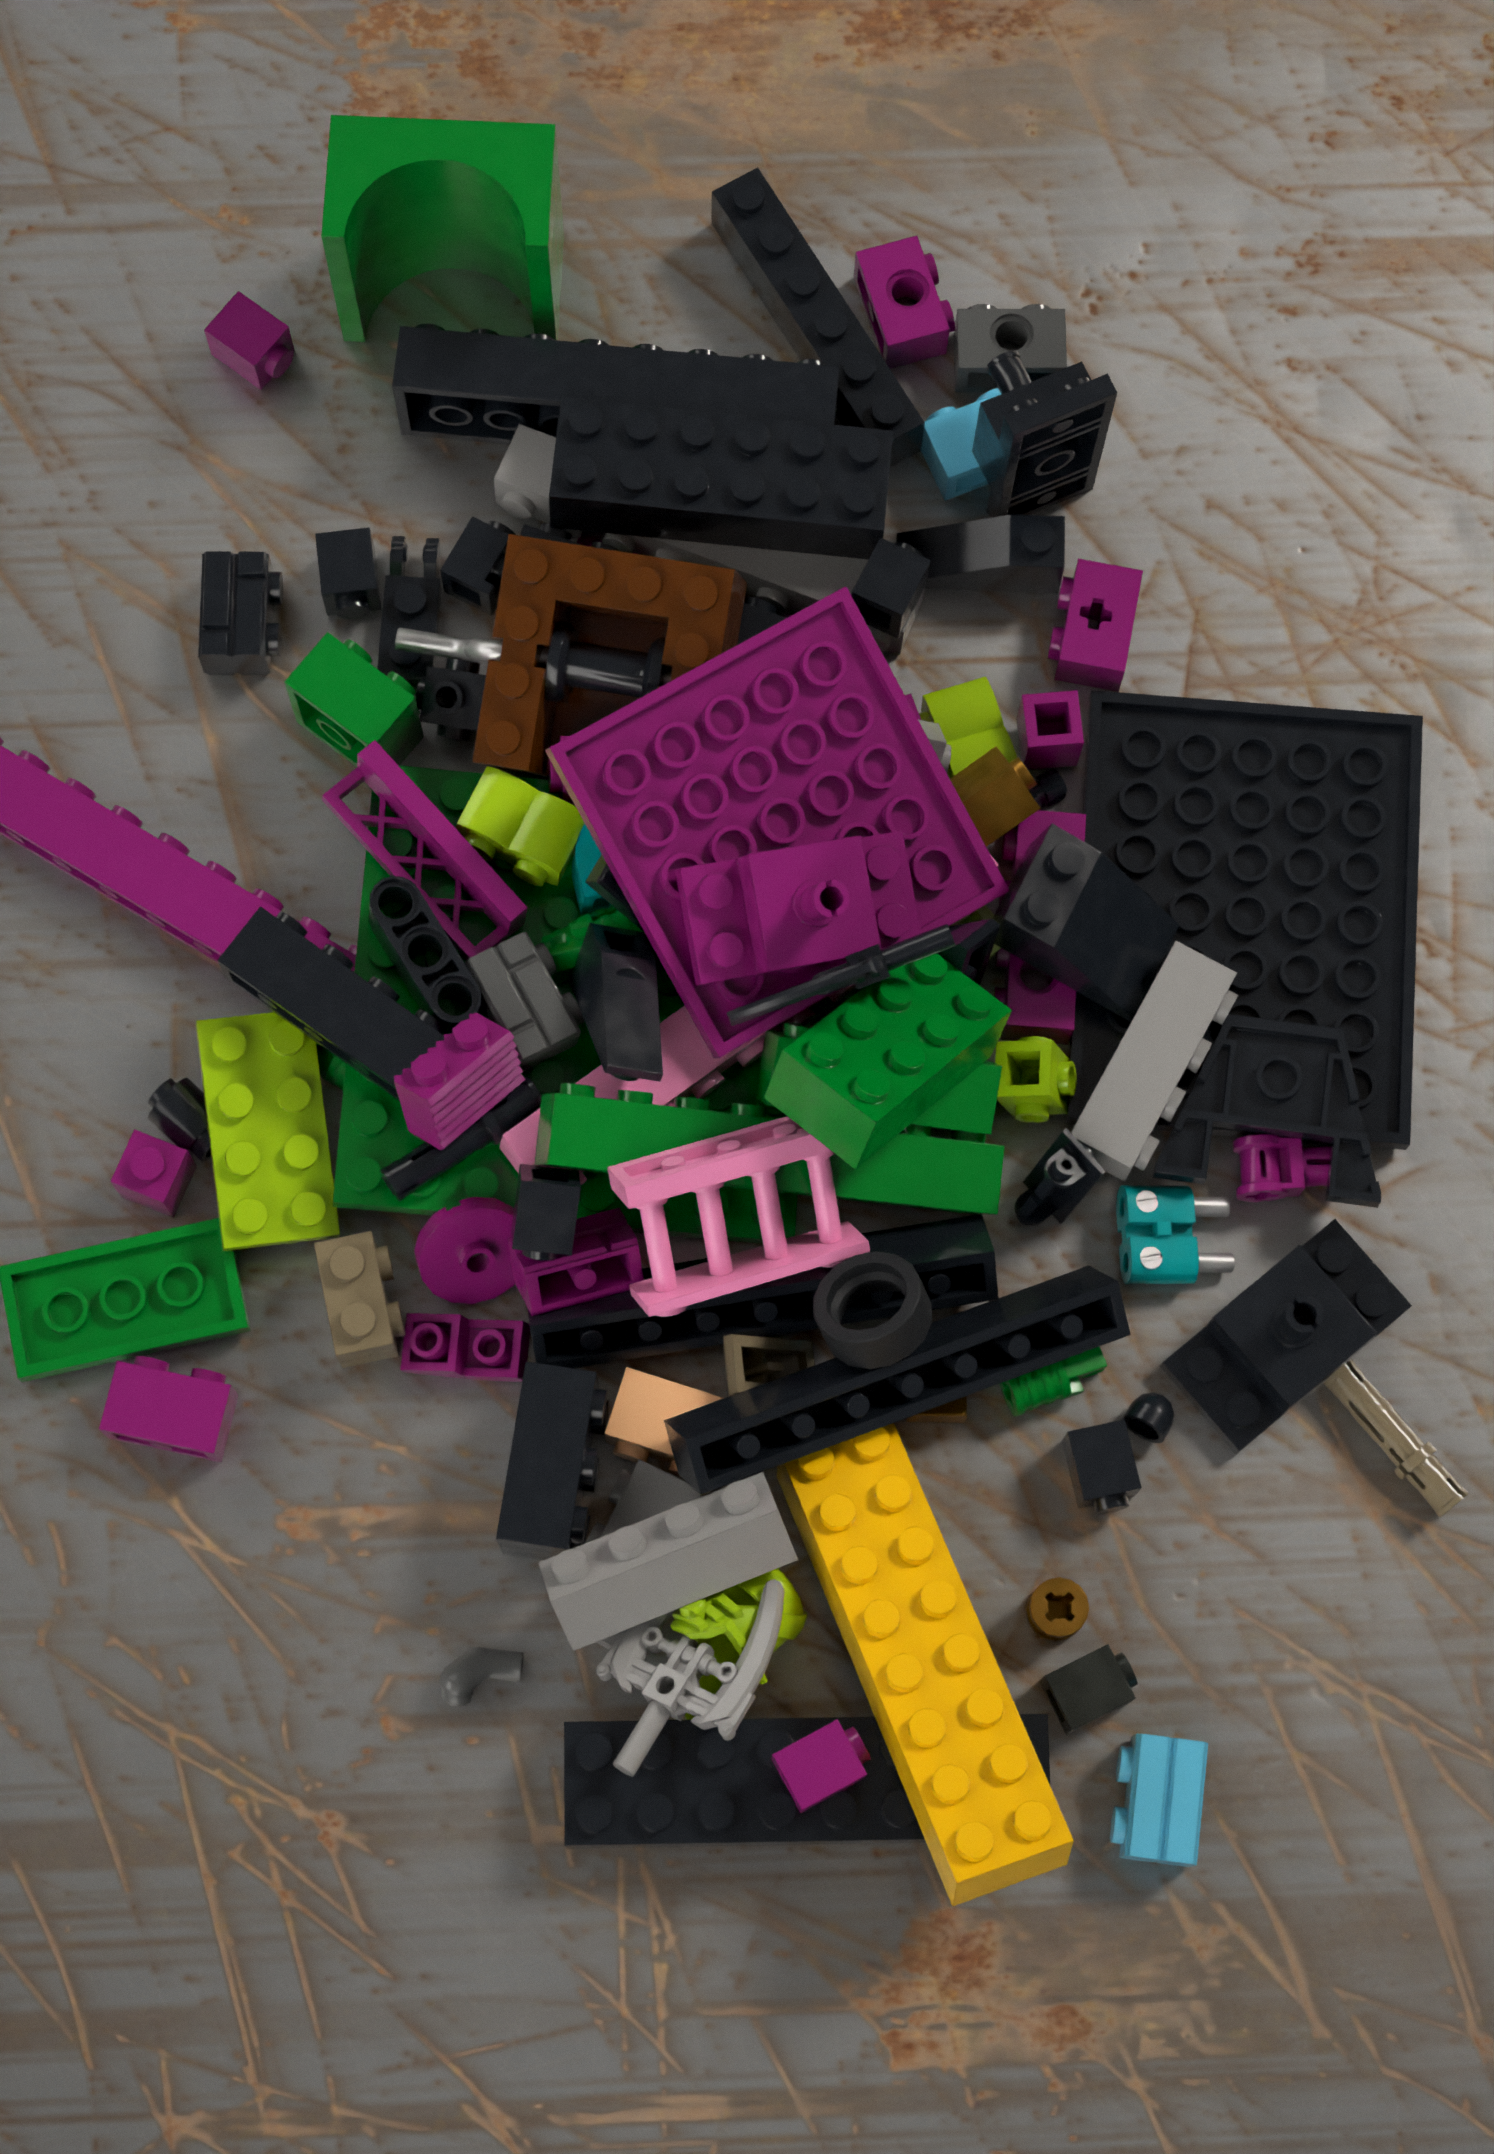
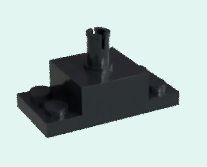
M1016 350L1004 352L988 363L987 371L995 381L1001 395L980 403L972 452L991 488L986 510L989 518L1010 514L1032 515L1093 489L1118 393L1108 373L1091 380L1081 361L1031 381L1020 359L1021 356Z
M1334 1219L1303 1246L1298 1245L1213 1316L1201 1331L1163 1361L1160 1367L1237 1455L1403 1315L1412 1305L1339 1222Z

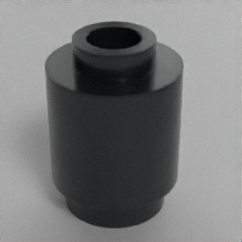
M172 1078L166 1080L148 1100V1104L152 1107L148 1120L176 1146L187 1150L191 1156L194 1154L199 1160L204 1162L211 1157L204 1092L189 1078H183L177 1083Z

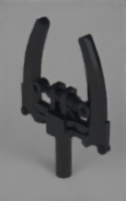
M948 924L882 949L880 944H876L845 956L847 963L814 975L811 980L727 1012L731 1026H735L817 994L821 996L852 984H855L857 989L891 977V970L952 948L956 944Z

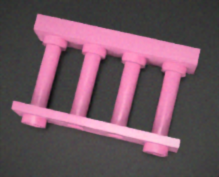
M786 1116L607 1167L611 1189L628 1209H640L652 1278L630 1284L631 1296L649 1317L654 1315L661 1317L673 1316L685 1311L688 1305L820 1266L833 1268L855 1255L870 1252L869 1241L849 1221L840 1223L830 1157L834 1152ZM805 1160L807 1161L818 1229L786 1239L775 1172L782 1165ZM750 1176L752 1178L763 1246L731 1255L719 1189L726 1181ZM694 1192L696 1193L708 1262L675 1271L663 1205L670 1197Z

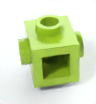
M1039 1036L1022 1037L1018 1041L997 1042L995 1063L1002 1066L997 1101L1012 1116H1015V1119L1022 1122H1045L1049 1120V1114H1067L1068 1095H1074L1076 1092L1077 1074L1074 1062L1070 1061L1052 1039Z

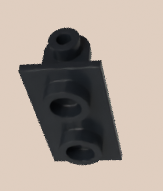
M1067 1128L1061 1132L1023 1181L1028 1190L1018 1197L1014 1210L1017 1219L1024 1225H1039L1051 1215L1062 1224L1106 1172L1096 1161L1092 1151L1085 1144L1079 1142Z

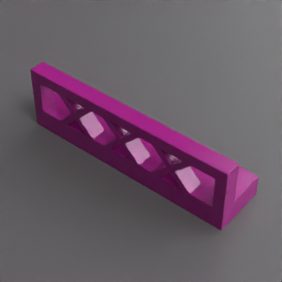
M376 740L357 754V768L322 795V801L390 876L404 877L416 885L450 941L466 960L491 947L498 946L524 925L528 907ZM365 782L380 798L379 816L354 814L341 799ZM386 806L396 817H385ZM366 826L378 827L377 838ZM384 828L409 830L418 840L416 857L392 856L383 846ZM423 846L434 859L423 858ZM404 868L415 869V880ZM422 869L446 871L455 881L454 899L429 897L421 888ZM461 888L473 901L460 900ZM441 909L453 910V921ZM460 911L484 912L497 928L474 946L459 930Z

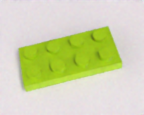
M274 1012L196 1020L195 1025L223 1251L338 1238L340 1236L337 1207H332L334 1182L316 1042Z

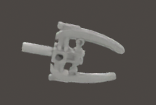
M774 1579L766 1583L748 1641L735 1665L732 1662L718 1663L716 1658L713 1657V1648L706 1643H701L696 1649V1640L689 1639L685 1635L680 1641L677 1639L671 1641L665 1638L661 1629L674 1610L629 1628L625 1633H619L603 1661L596 1667V1674L603 1681H608L611 1677L616 1678L619 1686L627 1693L632 1694L634 1687L641 1690L649 1705L613 1762V1765L618 1770L631 1777L635 1775L669 1717L681 1721L684 1715L689 1713L695 1716L691 1722L699 1728L706 1730L718 1727L720 1735L727 1741L735 1737L738 1726L756 1698L753 1693L768 1667L777 1642L784 1602V1588L778 1580ZM649 1651L654 1654L663 1651L669 1658L666 1664L660 1663L658 1667L644 1661ZM702 1675L718 1677L722 1686L716 1694L700 1688L699 1680Z

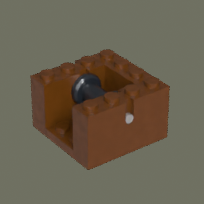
M508 534L492 637L498 640L486 638L470 639L398 628L395 649L465 661L488 662L472 762L497 769L547 777L549 757L545 750L557 744L560 736H571L737 646L747 582L735 569ZM570 687H573V693L568 692Z

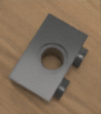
M977 304L968 309H957L954 331L955 392H987L998 388L987 371V365L998 355L1011 351L999 345L1003 341H1012L1021 347L1016 351L1019 352L1020 359L1031 381L1067 368L1065 309H1051L1043 304H1031L1021 309H997L993 305Z

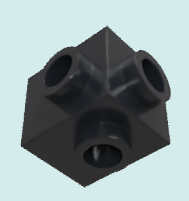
M447 658L446 669L427 666L426 677L420 679L416 691L417 707L421 710L419 722L437 724V736L469 740L470 731H477L486 679V675L479 674L480 663Z

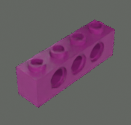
M1038 810L1003 835L1002 860L1012 861L1011 880H1004L1006 885L1009 887L1030 844L1052 823L1085 842L1086 814ZM1005 894L999 897V905ZM1002 948L998 950L995 957V967L1005 968L1004 988H994L993 996L1012 1010L1001 1033V1040L1018 1041L1022 1037L1039 1036L1052 1039L1056 1044L1068 1045L1074 1031L1076 991ZM1030 970L1041 972L1048 979L1049 986L1041 990L1030 989L1024 985L1020 975Z

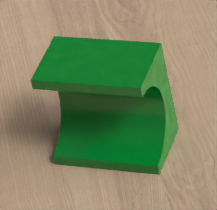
M331 115L321 238L344 341L365 342L368 326L375 310L394 288L414 276L439 269L471 270L499 281L509 288L525 306L533 323L534 334H544L554 340H558L564 227L555 124Z

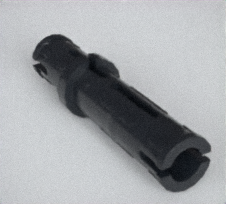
M525 1077L526 1080L443 1150H439L431 1144L424 1142L399 1160L380 1169L379 1172L394 1197L400 1202L415 1192L416 1189L437 1178L479 1149L481 1150L490 1143L494 1146L498 1145L504 1133L540 1109L542 1095L528 1077Z

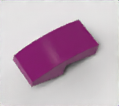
M406 1313V1335H404L401 1371L440 1377L522 1382L525 1363L528 1358L530 1325L525 1321L468 1319L461 1314Z

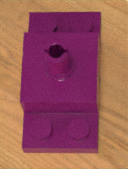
M903 830L867 837L858 835L751 853L736 859L683 867L675 870L696 986L846 959L845 956L876 944H880L882 949L921 934Z

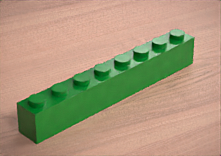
M561 1083L560 1093L543 1094L541 1097L534 1165L608 1173L607 1167L775 1119L765 1117L766 1107L732 1103L730 1113L709 1111L710 1100L675 1097L674 1107L652 1104V1093L618 1090L617 1100L596 1098V1087ZM910 1124L856 1170L834 1153L830 1157L836 1198L976 1215H998L1005 1146L985 1143L986 1134L952 1130L951 1139L931 1137L932 1127ZM799 1160L782 1165L775 1172L779 1193L812 1196L807 1161ZM750 1176L724 1182L723 1185L725 1187L753 1190L752 1178Z

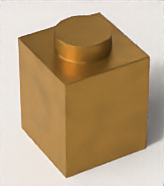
M997 746L950 778L986 847L1041 809L1029 792L1037 783L1019 757L1009 763Z

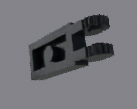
M393 536L390 551V575H385L377 669L386 676L390 671H393L403 677L412 687H418L420 679L426 677L427 666L435 667L436 656L396 650L395 640L398 628L438 634L442 590L441 580L438 578L439 538L426 539V544L423 547L424 577L405 576V563L408 560L405 536Z

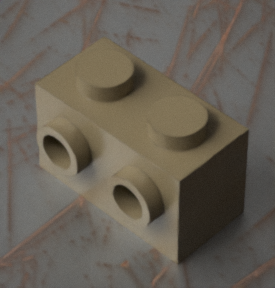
M371 1231L314 1243L335 1356L342 1368L398 1357L399 1351L396 1337L406 1334L399 1301L391 1303L388 1301L385 1281L394 1280L388 1246L378 1247Z

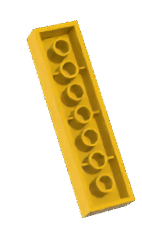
M894 1423L777 1466V1479L952 1907L1067 1865L1074 1840Z

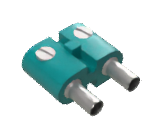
M1120 1186L1116 1199L1117 1231L1122 1233L1119 1259L1123 1282L1125 1284H1194L1198 1273H1232L1235 1264L1233 1253H1198L1197 1237H1193L1192 1226L1196 1223V1217H1228L1230 1213L1229 1198L1194 1197L1190 1186Z

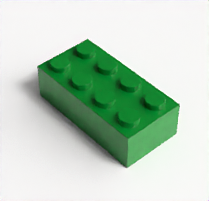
M937 953L891 970V977L863 987L782 1050L764 1098L855 1170L989 1059L1012 1010Z

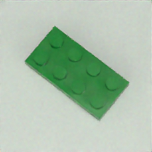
M219 1218L0 1266V1283L17 1378L21 1382L251 1331L235 1250L223 1251Z

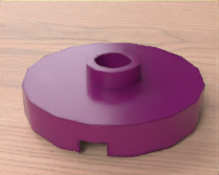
M470 1197L459 1200L460 1206L453 1207L448 1211L446 1207L434 1213L419 1231L414 1249L416 1263L422 1281L434 1295L451 1303L475 1304L494 1299L515 1285L508 1245V1237L511 1236L514 1208L496 1198ZM480 1253L479 1255H477V1256H475V1257H471V1256L474 1255V1254Z

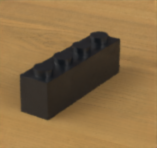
M260 906L217 960L224 977L400 1101L394 1083V1076L402 1075L403 1069L411 1068V1062H414L419 1055L428 1053V1048L436 1047V1041L444 1040L443 1034L446 1032V1028L437 1019L421 1009H418L414 1015L397 1003L400 996L382 980L372 976L367 982L350 969L354 964L335 947L326 944L320 949L305 938L308 933L307 930L288 914L280 911L275 917Z

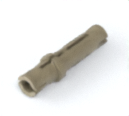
M1352 1359L1323 1383L1349 1410V1413L1374 1442L1388 1455V1458L1397 1467L1394 1470L1395 1474L1401 1480L1406 1477L1414 1488L1427 1500V1503L1433 1508L1439 1518L1469 1494L1434 1455L1437 1449L1430 1441L1425 1444L1404 1422V1419L1370 1383Z

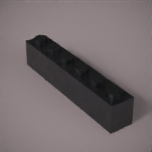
M757 167L713 190L711 223L798 358L800 360L816 359L826 363L828 366H839L835 415L842 426L893 431L890 467L920 452L925 425L924 420L759 168Z

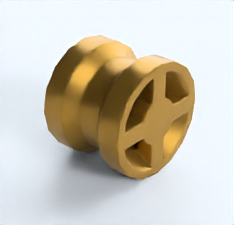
M1061 1577L1048 1579L1038 1585L1028 1599L1026 1607L1027 1621L1034 1633L1045 1640L1054 1642L1067 1640L1076 1634L1086 1622L1089 1612L1088 1598L1081 1586L1071 1579Z

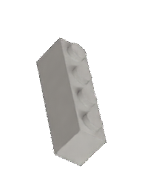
M1175 941L1071 1132L1079 1142L1085 1144L1092 1151L1096 1161L1106 1172L1123 1181L1127 1179L1133 1166L1142 1171L1146 1168L1160 1140L1150 1136L1159 1117L1169 1122L1173 1118L1186 1091L1177 1087L1179 1080L1186 1068L1197 1073L1212 1045L1211 1042L1203 1038L1212 1020L1223 1025L1238 997L1237 994L1229 990L1237 972L1178 941Z
M761 1472L746 1479L733 1482L724 1488L689 1502L676 1505L672 1509L630 1526L622 1527L615 1532L573 1549L565 1550L556 1556L538 1563L550 1603L572 1650L575 1651L797 1561L798 1558L765 1475Z

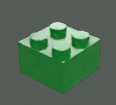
M327 632L284 681L297 723L356 767L357 754L374 740L397 765H401L424 738L422 725L419 722L420 711L414 697L416 691L397 673L390 671L386 676L371 665L372 658L356 642L346 639L342 643Z

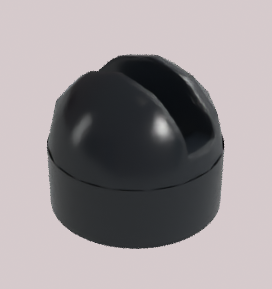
M1151 1392L1136 1398L1130 1404L1123 1419H1125L1127 1428L1135 1435L1149 1442L1162 1443L1172 1428L1174 1411L1171 1402L1165 1396Z

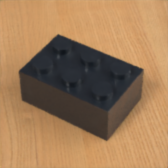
M526 1361L496 1540L503 1554L546 1560L565 1550L573 1549L586 1543L589 1533L590 1516L588 1515V1507H582L584 1491L595 1492L600 1458L597 1457L598 1449L591 1448L593 1434L604 1435L609 1408L607 1390L599 1389L597 1372Z

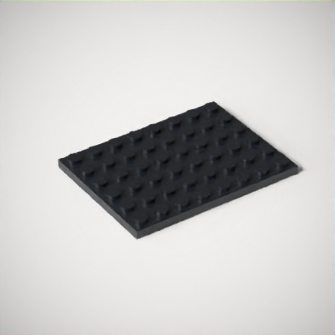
M1091 690L1088 708L1083 814H1086L1085 843L1108 857L1179 924L1149 989L1175 941H1178L1237 972L1229 990L1237 994L1238 997L1229 1014L1343 1029L1359 1095L1358 1105L1364 1131L1368 1134L1370 1147L1406 1150L1410 1146L1423 716ZM1077 991L1074 1031L1070 1039L1069 1059L1074 1062L1076 1068L1077 1086L1075 1094L1068 1095V1111L1065 1122L1067 1124L1077 1123L1132 1022L1127 1021ZM1213 1020L1211 1021L1203 1036L1205 1040L1212 1043L1197 1073L1187 1068L1185 1069L1177 1084L1178 1088L1186 1091L1180 1105L1170 1122L1159 1117L1153 1130L1172 1132L1223 1025ZM1212 1127V1135L1245 1137L1264 1134ZM1302 1139V1142L1331 1144L1330 1142Z

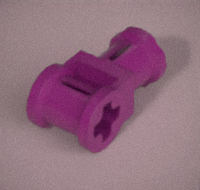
M1271 1134L1250 1135L1232 1141L1233 1152L1239 1154L1241 1186L1236 1188L1237 1199L1240 1201L1265 1202L1285 1197H1299L1307 1186H1327L1331 1146L1302 1147L1301 1138H1283Z

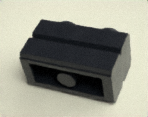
M206 551L202 554L198 658L204 673L208 675H235L236 673L241 675H268L271 670V656L281 655L280 623H272L273 605H282L283 575L281 571L273 570L269 554L252 551H239L237 554L231 551Z

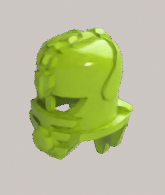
M779 1567L676 1609L672 1613L674 1620L670 1626L673 1631L680 1632L689 1639H695L697 1642L696 1649L701 1643L710 1645L714 1650L713 1657L716 1658L718 1663L732 1662L735 1665L748 1641L757 1617L762 1592L768 1581L778 1580L784 1588L782 1620L773 1653L788 1639L793 1640L801 1633L808 1613L803 1610L798 1592L791 1581L779 1570L781 1568ZM765 1673L759 1682L760 1684L767 1683ZM702 1675L699 1680L700 1688L716 1694L722 1686L718 1677L713 1675ZM689 1713L684 1715L687 1720H692L695 1717Z

